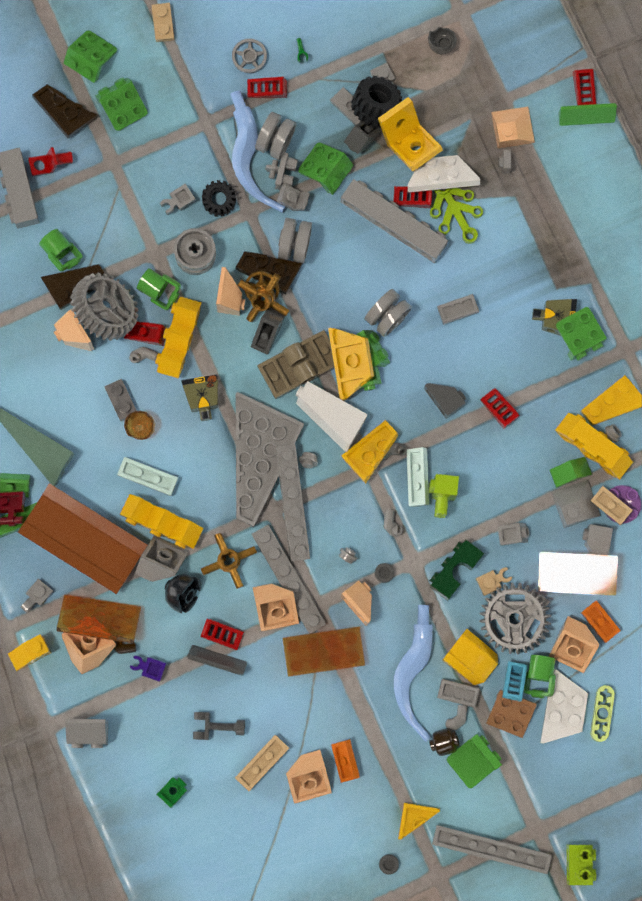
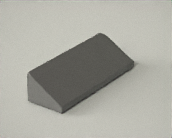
M195 645L191 646L187 655L189 660L241 676L244 675L247 662Z

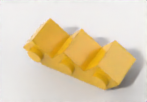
M180 296L177 303H173L171 313L174 314L170 327L165 329L163 339H166L162 353L157 354L155 364L158 365V373L179 379L193 338V331L198 322L202 302Z
M568 412L555 429L564 441L576 446L586 458L598 463L607 474L619 480L633 463L628 456L629 452L622 447L619 448L608 439L606 434L602 431H597L579 414L575 416Z
M129 494L120 513L121 516L126 518L125 522L133 526L138 524L151 530L150 534L159 538L164 536L174 541V545L182 549L186 547L194 549L204 529L190 520L178 517L172 512L155 506L143 498Z

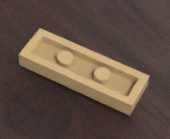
M274 735L235 779L250 791L287 752L289 747Z

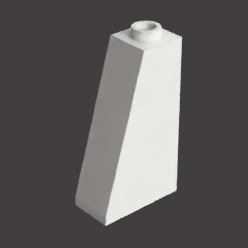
M307 381L305 386H300L296 393L298 397L296 404L347 452L368 414Z

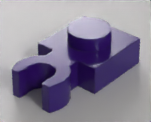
M133 656L134 659L139 660V665L137 667L130 665L132 670L138 671L141 669L143 670L141 676L158 682L161 681L166 663L150 657L144 662L141 657Z

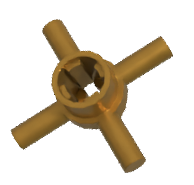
M275 273L267 286H261L257 289L242 279L237 285L252 295L251 304L253 308L246 318L249 322L254 321L259 311H265L270 307L285 317L288 314L289 309L275 301L273 289L281 278L279 274Z
M221 533L214 535L221 552L218 555L217 562L200 568L203 576L221 569L224 572H230L236 589L243 587L237 569L240 566V560L257 553L255 547L253 546L237 553L227 548ZM228 555L229 558H234L235 560L229 566L224 564L225 557Z

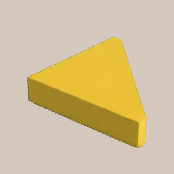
M404 803L398 839H403L439 813L440 809Z

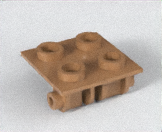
M500 689L486 724L523 738L537 704L523 698L521 702L502 698L503 690Z

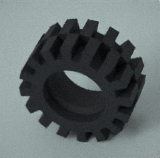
M217 180L216 183L212 181L210 185H206V189H203L202 203L204 209L210 215L214 214L215 217L221 215L223 217L226 213L227 215L230 214V210L233 211L234 205H236V195L232 186L228 185L226 181H223V183L220 180ZM217 192L224 193L226 196L225 203L222 205L214 204L212 202L213 194Z

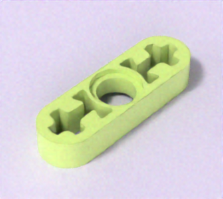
M607 685L599 687L595 696L590 735L596 742L605 741L610 731L615 693L613 688ZM605 689L610 694V697H607L605 702L609 703V707L607 705H598V702H603V696L600 695V692H603ZM600 708L607 710L608 716L606 719H600L597 716V711ZM596 721L600 723L607 722L606 726L602 725L601 730L605 732V735L601 736L600 739L595 734V731L599 730L600 725H596Z

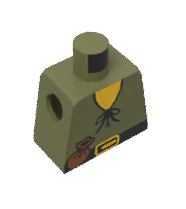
M577 299L547 300L544 304V310L533 308L532 320L543 321V331L560 335L556 324L576 312Z
M217 374L181 380L191 412H199L201 421L211 420V409L218 408Z

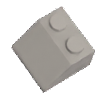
M65 719L66 742L71 744V748H83V744H91V748H103V745H108L107 720Z

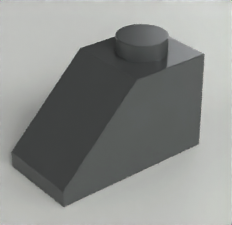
M362 121L354 126L344 143L348 145L350 150L359 154L380 135L382 129L378 125L372 127L371 124L366 125Z
M268 308L261 317L251 348L268 355L285 316L273 308Z
M427 383L424 386V390L445 419L456 413L466 404L464 394L460 390L457 391L455 387Z

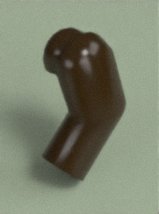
M118 635L110 636L116 643L113 650L118 654L136 652L135 643L125 644Z

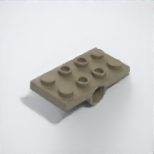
M325 330L300 343L297 342L288 346L281 353L257 365L275 400L306 384L307 381L309 382L335 368L330 339Z

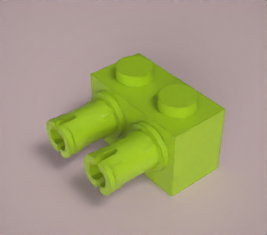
M436 474L434 479H431L429 493H432L431 499L436 500L434 517L446 518L448 501H455L457 497L459 476Z
M566 845L567 885H593V881H596V869H593V861H596V850L593 849L592 845Z

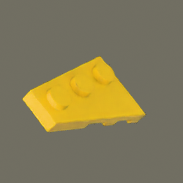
M624 375L580 412L594 426L641 408L642 395Z
M385 420L347 452L342 454L341 457L366 484L397 439L398 433Z

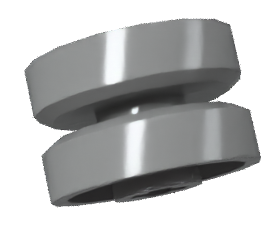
M271 112L261 128L255 149L262 153L270 149V156L281 160L282 153L286 152L293 137L296 122L290 119L282 122L281 115Z
M286 217L279 239L278 258L288 260L292 249H294V261L305 263L312 222L302 221L298 232H296V219Z
M191 228L183 231L177 237L174 243V255L178 266L184 272L190 275H200L213 267L216 260V247L213 238L206 231Z
M394 289L386 292L364 318L372 326L379 323L377 331L383 337H386L397 328L412 309V306L406 300L400 301L397 304L400 295Z

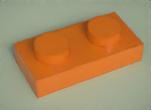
M597 600L581 612L604 643L621 631Z
M350 739L331 744L341 783L360 778Z

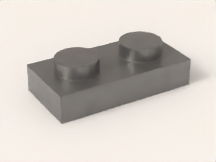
M122 379L104 386L120 422L138 414Z

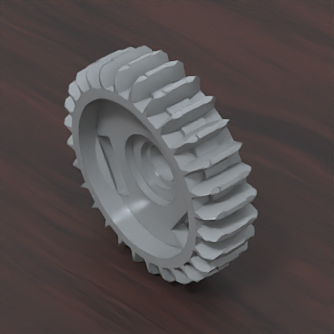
M92 273L80 280L73 289L70 305L74 307L71 311L76 312L74 318H79L78 324L82 323L85 326L84 330L89 329L90 334L95 333L96 338L102 336L103 340L107 338L110 341L113 339L118 340L129 333L137 322L136 319L139 316L137 312L139 309L135 307L137 302L132 300L134 295L129 294L130 290H126L124 288L125 284L121 285L119 279L115 281L113 276L108 278L106 273L102 276L100 273L96 275ZM94 289L95 293L87 299V290ZM103 301H107L111 308L106 307Z
M511 583L508 589L507 585L504 584L503 591L497 587V594L490 592L493 597L492 599L485 598L488 605H482V607L486 611L480 612V615L485 616L484 619L479 620V622L485 623V626L481 628V630H487L484 637H491L488 642L489 644L494 641L496 642L495 649L501 645V652L508 648L509 654H512L513 649H516L518 655L520 654V649L527 653L528 646L534 650L533 643L540 645L541 643L538 639L545 640L546 638L542 633H549L545 625H551V622L546 621V618L551 617V615L546 614L545 611L549 610L550 607L543 606L547 601L539 600L542 594L534 595L536 592L535 588L531 592L528 591L529 585L522 589L521 583L518 584L517 588H515L514 583ZM505 595H525V601H505ZM512 613L520 615L521 620L518 624L510 622L509 617ZM494 619L497 620L505 634L501 639L490 622ZM537 619L540 621V625L531 639L526 634L533 621Z

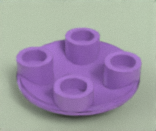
M625 485L611 488L609 491L633 510L622 524L629 523L637 518L641 510V499L638 492Z

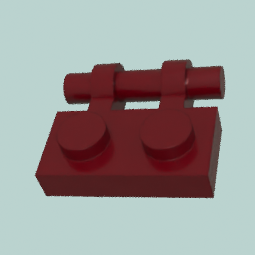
M23 491L0 493V513H8V517H0V525L12 527L17 524H23V516L16 517L17 512H24L25 493Z

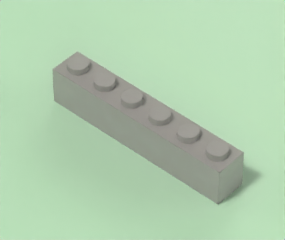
M353 179L341 196V203L435 263L447 246L448 240L446 236L441 232L431 230L427 223L417 221L410 212H403L395 202H388L383 199L381 193L371 191L364 182L360 180L357 182Z

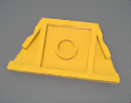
M328 328L339 397L344 401L374 377L369 341L366 337L336 328Z

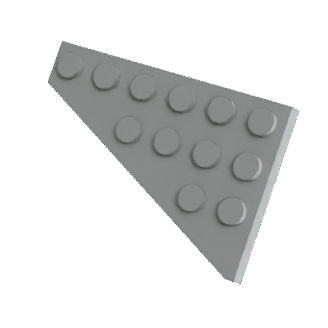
M237 392L235 395L236 518L254 527L279 477L275 447L295 444L304 427V423Z

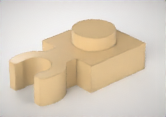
M507 567L502 568L497 575L492 570L476 578L483 596L496 591L497 587L502 588L500 582L507 583L512 580V577L504 578L502 575L503 572L508 570Z

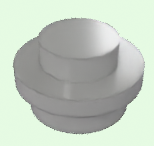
M614 424L605 427L604 434L607 435L608 439L618 442L619 438L622 437L620 430Z
M304 452L299 457V462L305 468L311 469L318 464L317 456L313 453Z
M351 548L340 549L341 553L339 556L346 562L352 564L353 561L358 559L355 556L356 552Z

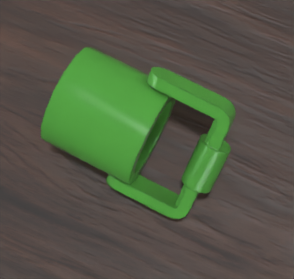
M58 229L50 231L39 243L41 248L48 254L50 261L59 271L73 268L78 265L83 257L73 243L69 242ZM71 251L76 258L62 265L59 260Z
M148 268L139 280L136 289L150 297V301L157 306L168 310L176 302L181 284L167 275L161 276ZM168 283L176 288L172 291L166 305L158 299L164 293Z
M541 655L530 656L529 670L526 672L523 691L525 694L536 698L553 696L556 676L553 675L555 658ZM530 680L549 682L548 692L535 689L529 690Z

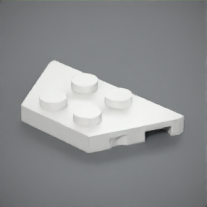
M458 155L433 157L414 171L408 183V192L480 185V178Z
M554 669L553 674L556 676L554 694L551 697H547L540 739L542 744L580 733L583 730L588 693L556 669Z

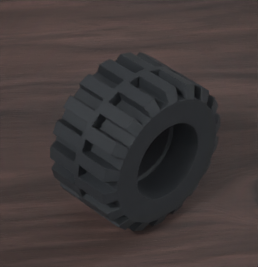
M369 76L361 80L351 100V108L354 110V115L358 116V119L364 121L366 125L371 124L372 127L377 125L381 127L378 118L402 101L401 92L397 90L396 84H392V81L389 79L385 80L384 77L378 78L377 76L371 78Z

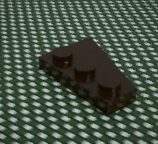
M48 84L32 94V98L67 139L97 118V114L87 111L82 105L66 98V95Z
M244 251L236 265V270L247 276L257 271H265L272 275L275 273L281 276L278 281L279 292L286 295L303 263ZM256 275L252 278L259 281L260 275ZM263 275L264 281L269 283L271 279Z
M97 264L42 276L41 279L59 309L62 310L70 305L72 291L80 280L92 273L95 275L100 273L101 276L105 273L101 266ZM94 289L87 290L86 295L94 291Z

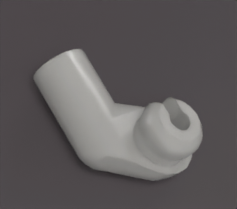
M140 347L130 353L129 359L132 363L140 362L145 358L155 361L158 352Z
M385 510L384 529L393 537L400 536L403 530L401 526L394 522L395 511Z
M458 705L457 716L453 719H447L445 723L446 728L454 731L463 726L466 722L468 706Z

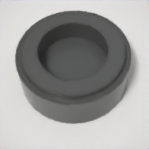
M382 563L376 567L375 577L379 582L387 583L392 580L394 569L390 564Z
M387 854L380 859L379 868L383 873L391 875L398 870L399 862L395 856Z

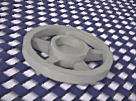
M244 39L235 45L232 51V60L238 70L244 73H255L265 65L267 52L264 45L258 40ZM249 43L248 48L243 52L237 51L242 44ZM251 43L259 45L263 51L256 52L252 49ZM235 53L242 56L243 62L240 66L235 60ZM264 54V59L262 63L258 66L256 63V59L258 56ZM246 64H253L255 68L244 69L243 67Z

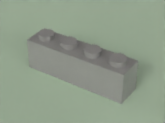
M20 147L0 152V171L2 170L3 177H0L2 187L7 189L8 194L5 195L7 206L11 205L12 212L9 213L11 223H15L17 229L39 224Z

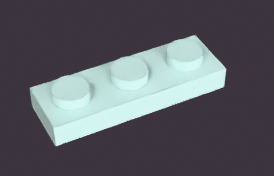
M427 448L407 449L409 506L429 505Z
M124 457L117 474L122 478L172 496L178 481V477Z

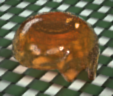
M135 411L129 413L126 417L124 428L128 436L137 440H144L151 437L154 433L155 421L149 413Z

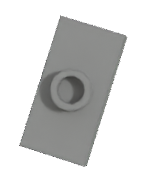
M343 87L330 99V102L354 125H357L362 121L358 119V116L354 115V110L351 108L353 96Z
M473 294L437 306L443 325L479 313Z
M442 679L437 698L475 708L480 689Z

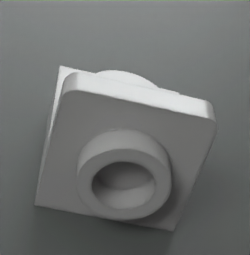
M282 184L276 202L292 211H302L308 204L310 193L300 192L287 184Z
M525 523L498 526L500 545L528 543L530 534Z

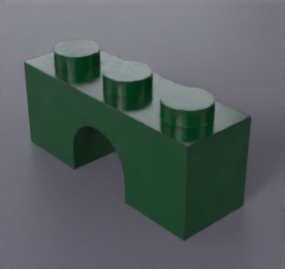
M466 539L463 543L460 541L453 549L455 554L452 558L447 557L441 564L444 567L440 573L435 572L429 580L432 582L430 588L447 601L460 586V583L453 577V568L463 565L472 570L484 554Z

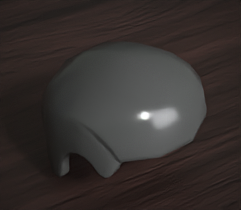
M438 27L435 31L429 32L428 43L432 51L436 54L444 55L456 47L457 37L449 28Z

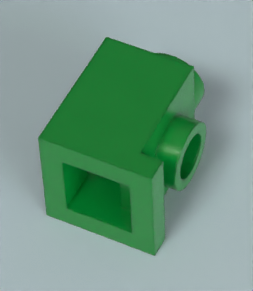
M172 777L156 795L172 808L188 791L185 788L187 784L180 777L177 779ZM171 787L177 789L175 795L170 794L169 790Z

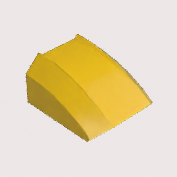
M466 629L442 661L471 684L477 685L484 683L498 665V655L482 640Z

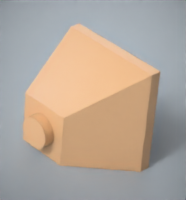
M528 107L491 112L498 149L535 143Z
M222 267L216 301L217 312L240 316V311L245 308L246 299H242L241 290L226 267Z
M71 310L54 324L56 329L54 334L58 341L63 340L64 344L88 351L94 350L91 340L82 325L78 324L79 320L74 318L75 314Z
M357 581L342 593L341 598L364 625L367 626L371 621L372 595L370 591L372 590L365 582Z
M274 584L253 587L261 631L299 624L294 593Z
M568 616L548 657L555 658L557 661L584 673L597 651L599 643L586 624Z
M95 618L62 633L70 659L81 674L99 667L116 646V643Z
M320 750L301 755L286 773L294 804L332 793Z

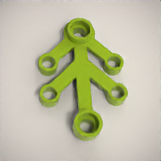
M448 188L445 191L440 189L434 190L437 196L434 206L430 209V217L432 219L440 217V207L443 199L448 204L443 222L439 225L438 231L444 235L449 233V224L453 214L463 231V241L467 244L474 243L477 240L478 233L476 229L468 226L461 211L470 213L474 218H480L483 214V209L480 206L474 207L455 201L452 195L459 196L465 202H471L474 198L473 191L459 188ZM469 193L472 197L467 199L465 194ZM478 209L481 213L476 215L474 210ZM437 210L439 214L435 216L432 214V211ZM445 226L448 230L443 232L441 227ZM471 234L473 238L467 239L466 235Z

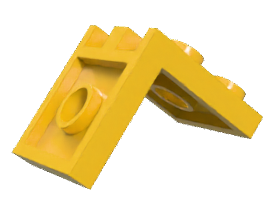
M409 97L378 118L387 146L412 172L443 151L442 146L420 125L413 101ZM415 146H421L418 150H412Z

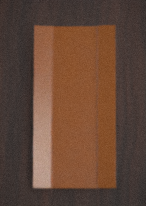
M50 483L18 531L22 536L115 594L119 592L148 546Z

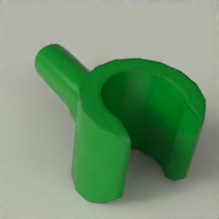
M297 38L299 52L297 61L300 63L299 57L304 55L307 62L308 54L304 52L301 38Z

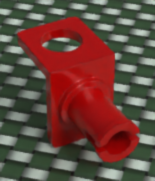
M50 147L46 155L29 157L28 162L32 176L50 174L54 172L57 165L72 164V153L69 151L55 154L54 147ZM34 162H43L44 169L37 170L34 167Z

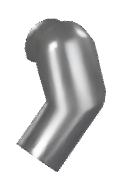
M393 443L382 460L385 461L390 455L403 456L407 453V448L402 443Z

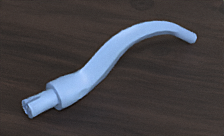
M235 91L230 94L235 107L233 115L238 128V135L232 152V166L235 175L251 196L283 213L286 207L265 196L251 177L250 161L255 152V145L258 139L257 126L251 108L245 105L241 91Z
M418 605V622L414 624L413 643L395 671L394 692L397 704L404 718L426 742L431 736L415 719L409 702L411 681L427 664L432 649L433 625H429V605Z

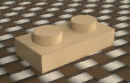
M170 3L151 5L156 42L173 41L174 32Z
M604 486L591 499L593 504L619 525L633 511Z

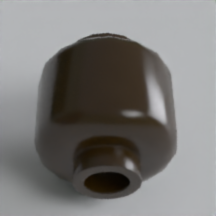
M450 728L435 731L432 734V740H429L431 750L436 751L439 756L455 753L457 747L460 746L456 731H452Z

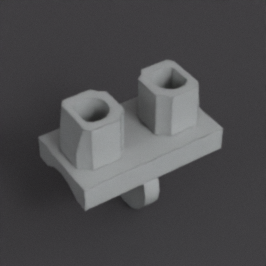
M285 152L282 153L279 167L277 166L278 160H273L272 165H266L265 170L270 172V179H274L275 174H277L275 189L277 190L281 189L282 184L292 187L294 177L284 174L286 169L296 171L298 160L288 157V153Z

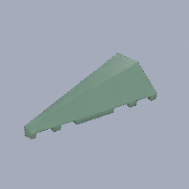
M0 408V422L50 484L56 486L64 474L65 468L73 458L74 453Z

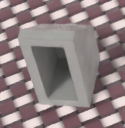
M590 524L583 531L582 540H585L584 546L598 566L605 568L607 566L613 528Z

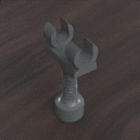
M194 712V720H205V732H193V739L209 740V731L211 729L216 731H234L236 735L241 736L245 734V720H237L234 724L211 723L209 712Z

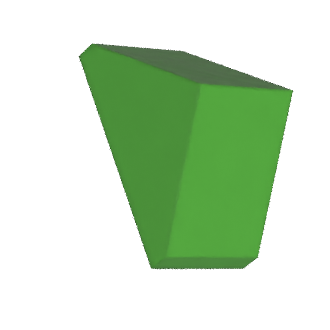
M585 457L569 460L549 470L556 488L592 475Z

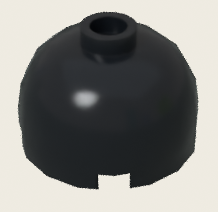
M179 574L167 581L164 588L166 602L173 610L181 614L182 611L187 613L198 599L195 595L197 590L201 591V581L188 574Z

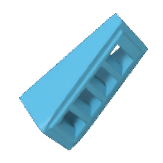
M508 661L502 698L522 701L528 665ZM511 672L517 673V674H521V675H520V676L512 675ZM510 678L520 680V682L511 681ZM509 684L519 686V689L509 687ZM508 690L518 692V695L510 694L507 692Z

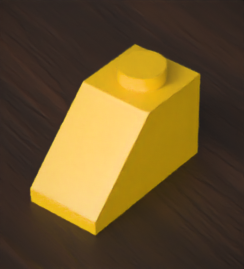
M39 634L8 653V656L16 671H19L51 654V651L44 637Z

